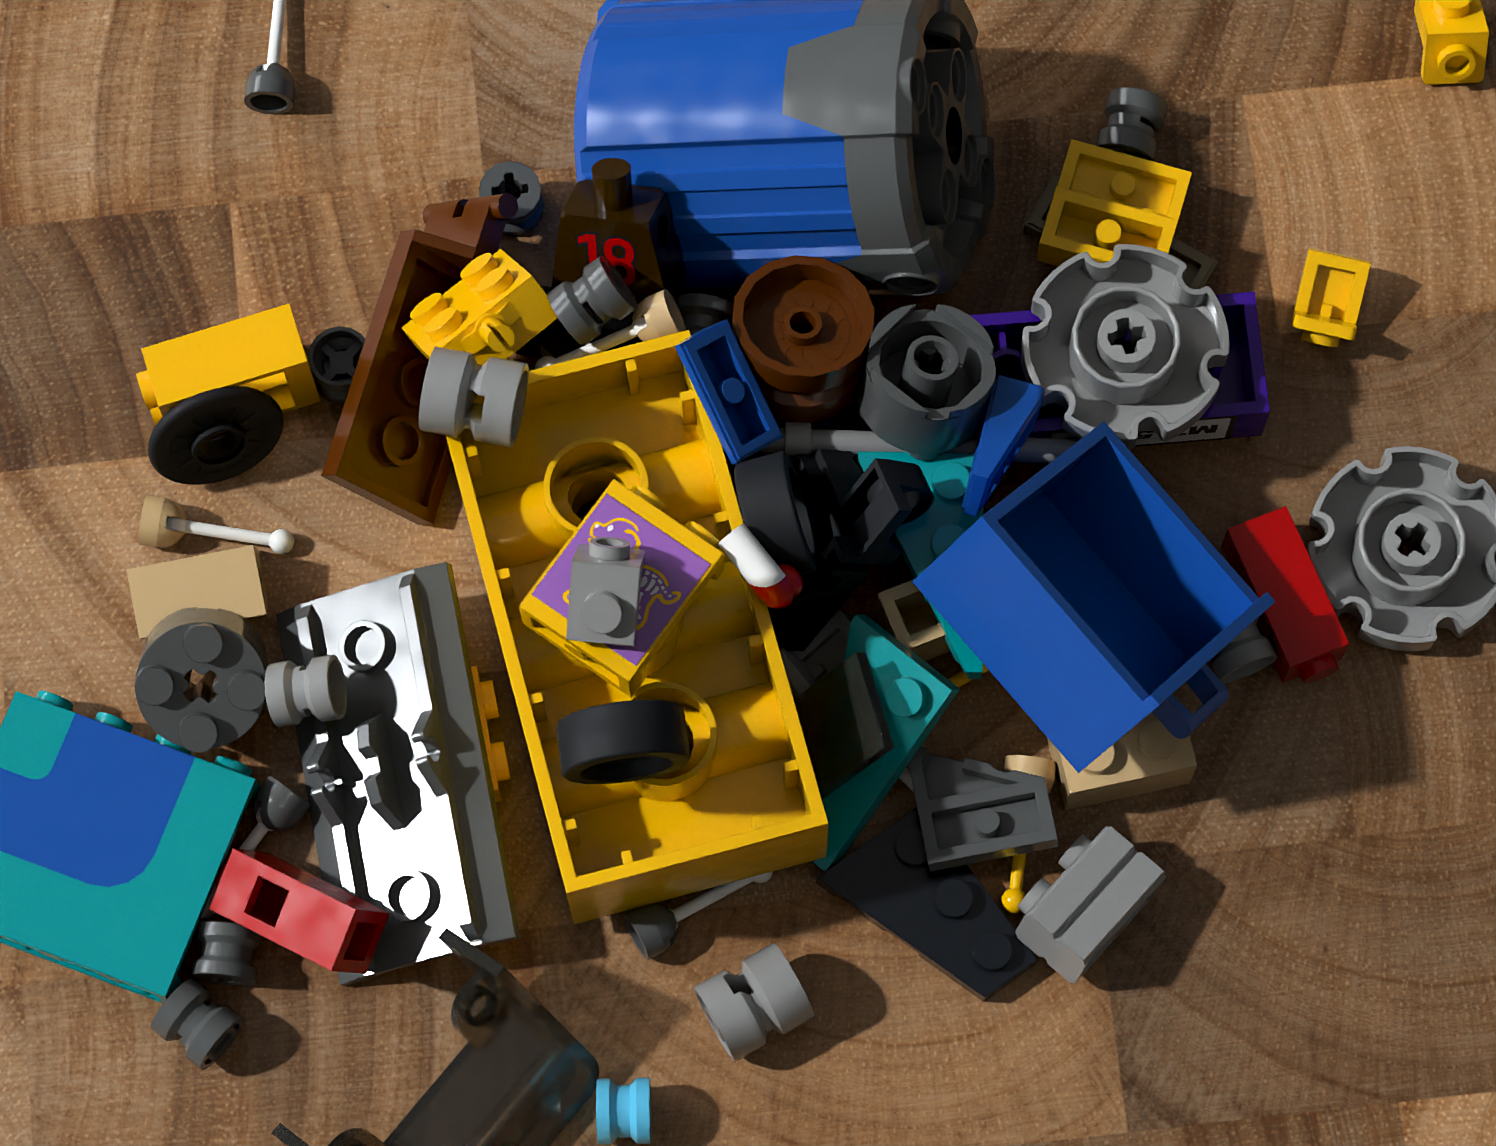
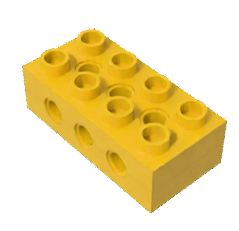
M689 330L529 371L527 395L521 425L514 446L511 448L475 441L469 429H464L457 437L446 435L574 924L827 857L828 820L768 608L762 604L743 575L720 546L718 550L723 552L724 571L717 580L710 578L646 665L647 677L632 698L528 628L522 622L519 605L582 522L576 513L584 504L599 499L613 479L628 489H631L634 484L648 489L665 504L666 509L664 513L683 526L688 521H693L712 533L719 542L735 528L744 524L721 442L674 347L691 336ZM476 393L474 403H484L485 396ZM631 700H664L675 702L684 709L689 748L692 752L688 763L676 771L653 778L613 784L575 783L562 776L556 726L560 719L570 713L592 706Z

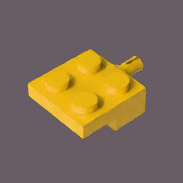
M1071 139L1040 238L1036 260L1060 266L1073 256L1087 252L1094 261L1103 263L1112 259L1114 246L1117 244L1141 245L1169 254L1192 172Z
M499 249L493 255L485 253L472 260L462 270L460 274L462 280L443 295L441 293H434L417 304L410 313L412 320L405 324L402 330L428 360L434 347L438 346L473 353L477 364L483 365L490 357L509 358L554 322L557 316L549 303L548 296L534 277L502 249Z

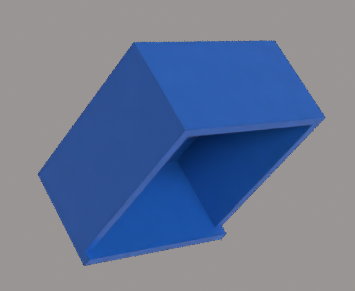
M1105 421L982 515L912 581L1078 773L1151 712L1174 737L1179 739L1188 737L1228 700L1229 696L1225 685L1206 663L1276 602L1268 592L1260 598L1253 592ZM1185 682H1187L1202 702V705L1194 713H1191L1172 695Z

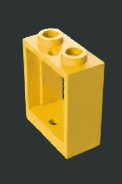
M290 304L141 348L147 370L136 373L145 405L147 410L150 409L155 426L168 411L182 401L215 388L243 386L258 389L270 395L278 403L282 413L321 402Z

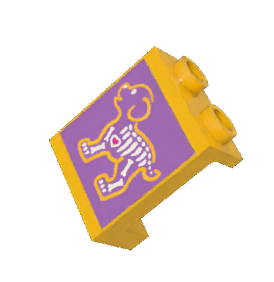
M613 479L520 603L519 609L524 625L632 698L647 677L646 665L710 578L717 580L724 571L723 552L718 550L719 540L707 529L693 521H688L685 526L681 525L664 513L666 509L665 504L648 489L638 484H634L631 489H628ZM596 537H615L629 541L631 543L630 548L645 550V564L641 573L637 638L634 646L566 640L571 564L579 544H590V539Z

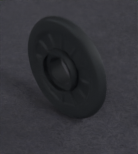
M231 386L215 388L196 394L173 407L157 423L148 442L150 462L160 475L181 484L203 485L233 478L257 465L274 449L283 430L282 410L270 395L250 387ZM229 431L219 438L203 441L213 434Z

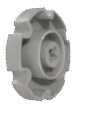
M1117 244L1114 246L1110 261L1096 262L1090 257L1089 253L1082 252L1063 262L1039 286L1032 299L1031 312L1038 316L1042 322L1035 326L1024 327L1021 339V363L1026 382L1039 385L1045 389L1041 407L1055 403L1065 409L1066 413L1062 423L1064 431L1078 439H1082L1105 421L1126 447L1133 449L1139 432L1145 430L1153 431L1159 436L1161 441L1165 442L1185 432L1205 414L1216 397L1220 385L1219 381L1211 376L1208 369L1225 365L1229 354V331L1222 306L1209 286L1201 289H1192L1183 282L1187 269L1186 263L1166 252L1151 247ZM1124 339L1127 348H1135V352L1133 354H1125L1122 345H1114L1115 340Z
M1402 446L1387 448L1380 459V468L1371 469L1364 466L1360 460L1352 461L1328 482L1316 501L1309 518V524L1317 528L1323 538L1309 542L1306 550L1337 617L1343 613H1350L1359 620L1360 629L1357 633L1359 639L1391 650L1431 649L1437 639V629H1449L1456 637L1461 638L1477 627L1496 604V562L1494 559L1496 557V493L1484 479H1479L1476 483L1472 484L1462 482L1456 474V468L1459 464L1456 458L1423 447ZM1410 540L1418 546V549L1405 556L1398 551L1399 546H1404Z

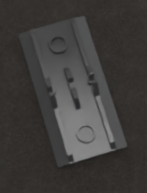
M444 562L412 569L308 601L276 614L284 661L291 660L297 666L304 665L307 667L310 660L314 657L334 654L338 657L345 675L347 709L344 718L322 722L312 714L309 717H304L301 723L295 725L308 802L311 805L310 813L322 880L390 913L366 974L338 972L340 985L349 986L379 976L382 973L469 949L481 948L521 938L452 564Z

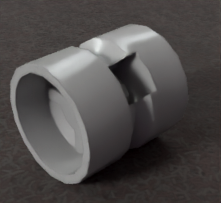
M438 346L434 347L427 365L419 408L420 430L457 437L464 429H469L475 441L513 447L521 425L527 395L528 363L490 357L483 365L477 364L473 353ZM476 393L485 396L484 403H474Z
M775 943L743 959L740 973L734 975L727 970H723L693 987L704 1014L733 1062L765 1046L768 1032L774 1030L781 1035H785L815 1018L814 1011L804 989L784 954Z

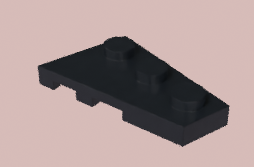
M917 807L816 878V883L832 895L842 898L863 913L867 920L881 930H887L918 952L919 957L983 1002L1037 963V958L1017 938L1014 927L967 865L930 872Z

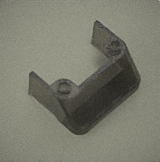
M446 928L438 938L474 973L456 995L451 1009L453 1026L468 1043L384 1142L366 1129L353 1128L339 1134L328 1146H550L595 1091L596 1081L599 1079V1066L595 1057L503 965ZM281 1123L272 1132L285 1146H309Z

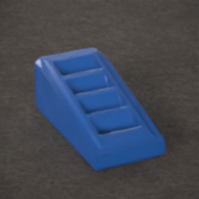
M999 375L998 379H995L983 415L961 507L964 509V514L977 516L1032 433L1044 400L1045 389L1043 387Z

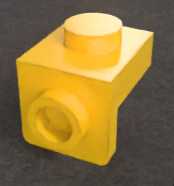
M1415 0L1414 13L1423 45L1421 65L1423 83L1431 85L1481 82L1484 79L1489 30L1481 1Z
M1311 247L1308 248L1291 319L1292 327L1303 329L1302 340L1328 347H1338L1340 338L1354 341L1357 331L1356 323L1371 266L1369 260Z

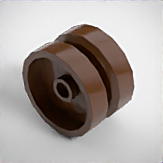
M794 255L767 262L745 279L734 298L733 333L774 418L781 422L813 423L832 418L857 399L860 376L865 357L867 358L869 342L873 333L875 309L866 287L848 269L824 258Z

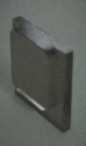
M855 652L793 699L822 800L894 748L866 653Z

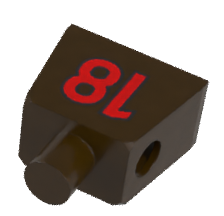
M606 158L599 160L592 166V180L585 179L579 181L562 210L551 290L564 281L573 283L583 276L584 267L602 255L622 275L633 292L637 304L646 297L664 289L668 290L675 300L687 277V271L683 262L679 237L676 235L673 223V213L668 194L660 188L632 185L631 166L623 159Z

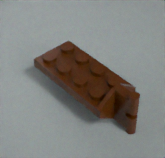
M505 193L476 197L469 200L462 199L429 204L423 210V221L426 224L424 232L417 229L400 231L321 474L322 477L417 525L434 523L453 462L446 435L421 431L419 428L420 399L429 360L413 344L402 330V327L412 320L410 313L423 299L434 293H441L443 295L462 280L460 274L472 260L482 254L491 253L493 255L498 251L507 219L513 218L518 211L517 200L512 194Z

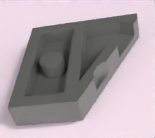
M920 746L909 762L930 872L1059 847L1045 777L1017 770L1011 772L998 771L989 763L966 757L964 762L930 754L927 752V748Z

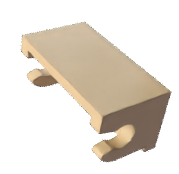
M254 545L126 569L139 639H147L150 632L161 620L184 608L197 607L217 610L220 608L232 611L243 619L268 615L269 606L259 550Z

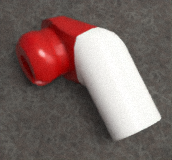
M745 524L735 528L719 542L720 548L743 575L765 606L780 609L791 605L793 598L801 593L803 582L800 573L791 565H777Z

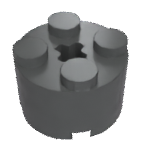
M916 304L903 306L889 313L878 323L870 338L868 356L864 360L856 399V408L859 415L877 436L888 444L907 451L912 457L924 461L935 459L942 452L952 450L971 438L983 419L996 375L993 356L994 346L987 331L967 313L952 306L937 304L936 310H915Z
M197 607L184 608L165 617L147 637L136 672L134 685L136 699L147 723L164 739L196 753L206 752L209 749L227 745L240 738L256 722L266 699L264 681L268 661L262 639L256 630L241 616L220 608L218 610ZM192 669L201 675L212 670L215 673L213 685L208 686L204 682L198 685L193 684L190 681Z

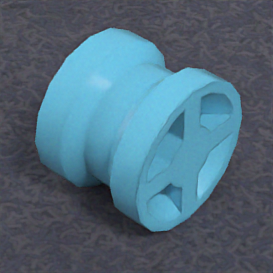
M610 1078L597 1079L596 1128L598 1145H612L617 1138H632L637 1144H651L650 1078H636L630 1085H616Z

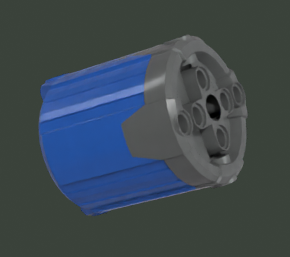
M606 0L598 10L597 24L585 47L578 76L574 112V154L577 183L585 179L592 180V166L599 160L620 158L627 161L631 166L632 185L660 188L668 194L673 213V223L676 235L679 237L683 262L687 271V277L677 297L688 293H702L734 301L736 294L750 274L767 262L794 255L824 258L848 269L866 287L869 297L946 295L956 285L958 279L969 266L977 242L986 235L990 210L995 199L994 138L987 136L983 82L975 46L978 30L973 16L964 0Z

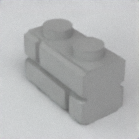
M1105 826L1093 841L1085 834H1082L1059 860L1058 864L1065 869L1061 876L1052 885L1044 878H1041L1017 907L1025 914L1015 931L1017 938L1036 955L1044 957L1047 964L1069 983L1075 984L1154 897L1167 877L1163 869L1144 853L1137 852L1134 845L1112 826Z

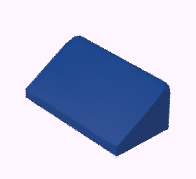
M727 319L694 333L674 346L731 465L746 459L783 438Z

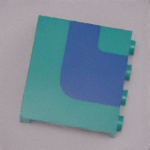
M16 691L0 727V943L164 1004L167 998L183 983L177 974L250 799L254 800L260 788L257 780L250 777L252 769H249L248 766L224 756H217L214 763L191 755L192 751L169 742L159 734L156 735L154 741L131 733L133 730L132 724L108 713L97 712L95 719L72 712L74 707L72 702L48 691H38L36 698Z

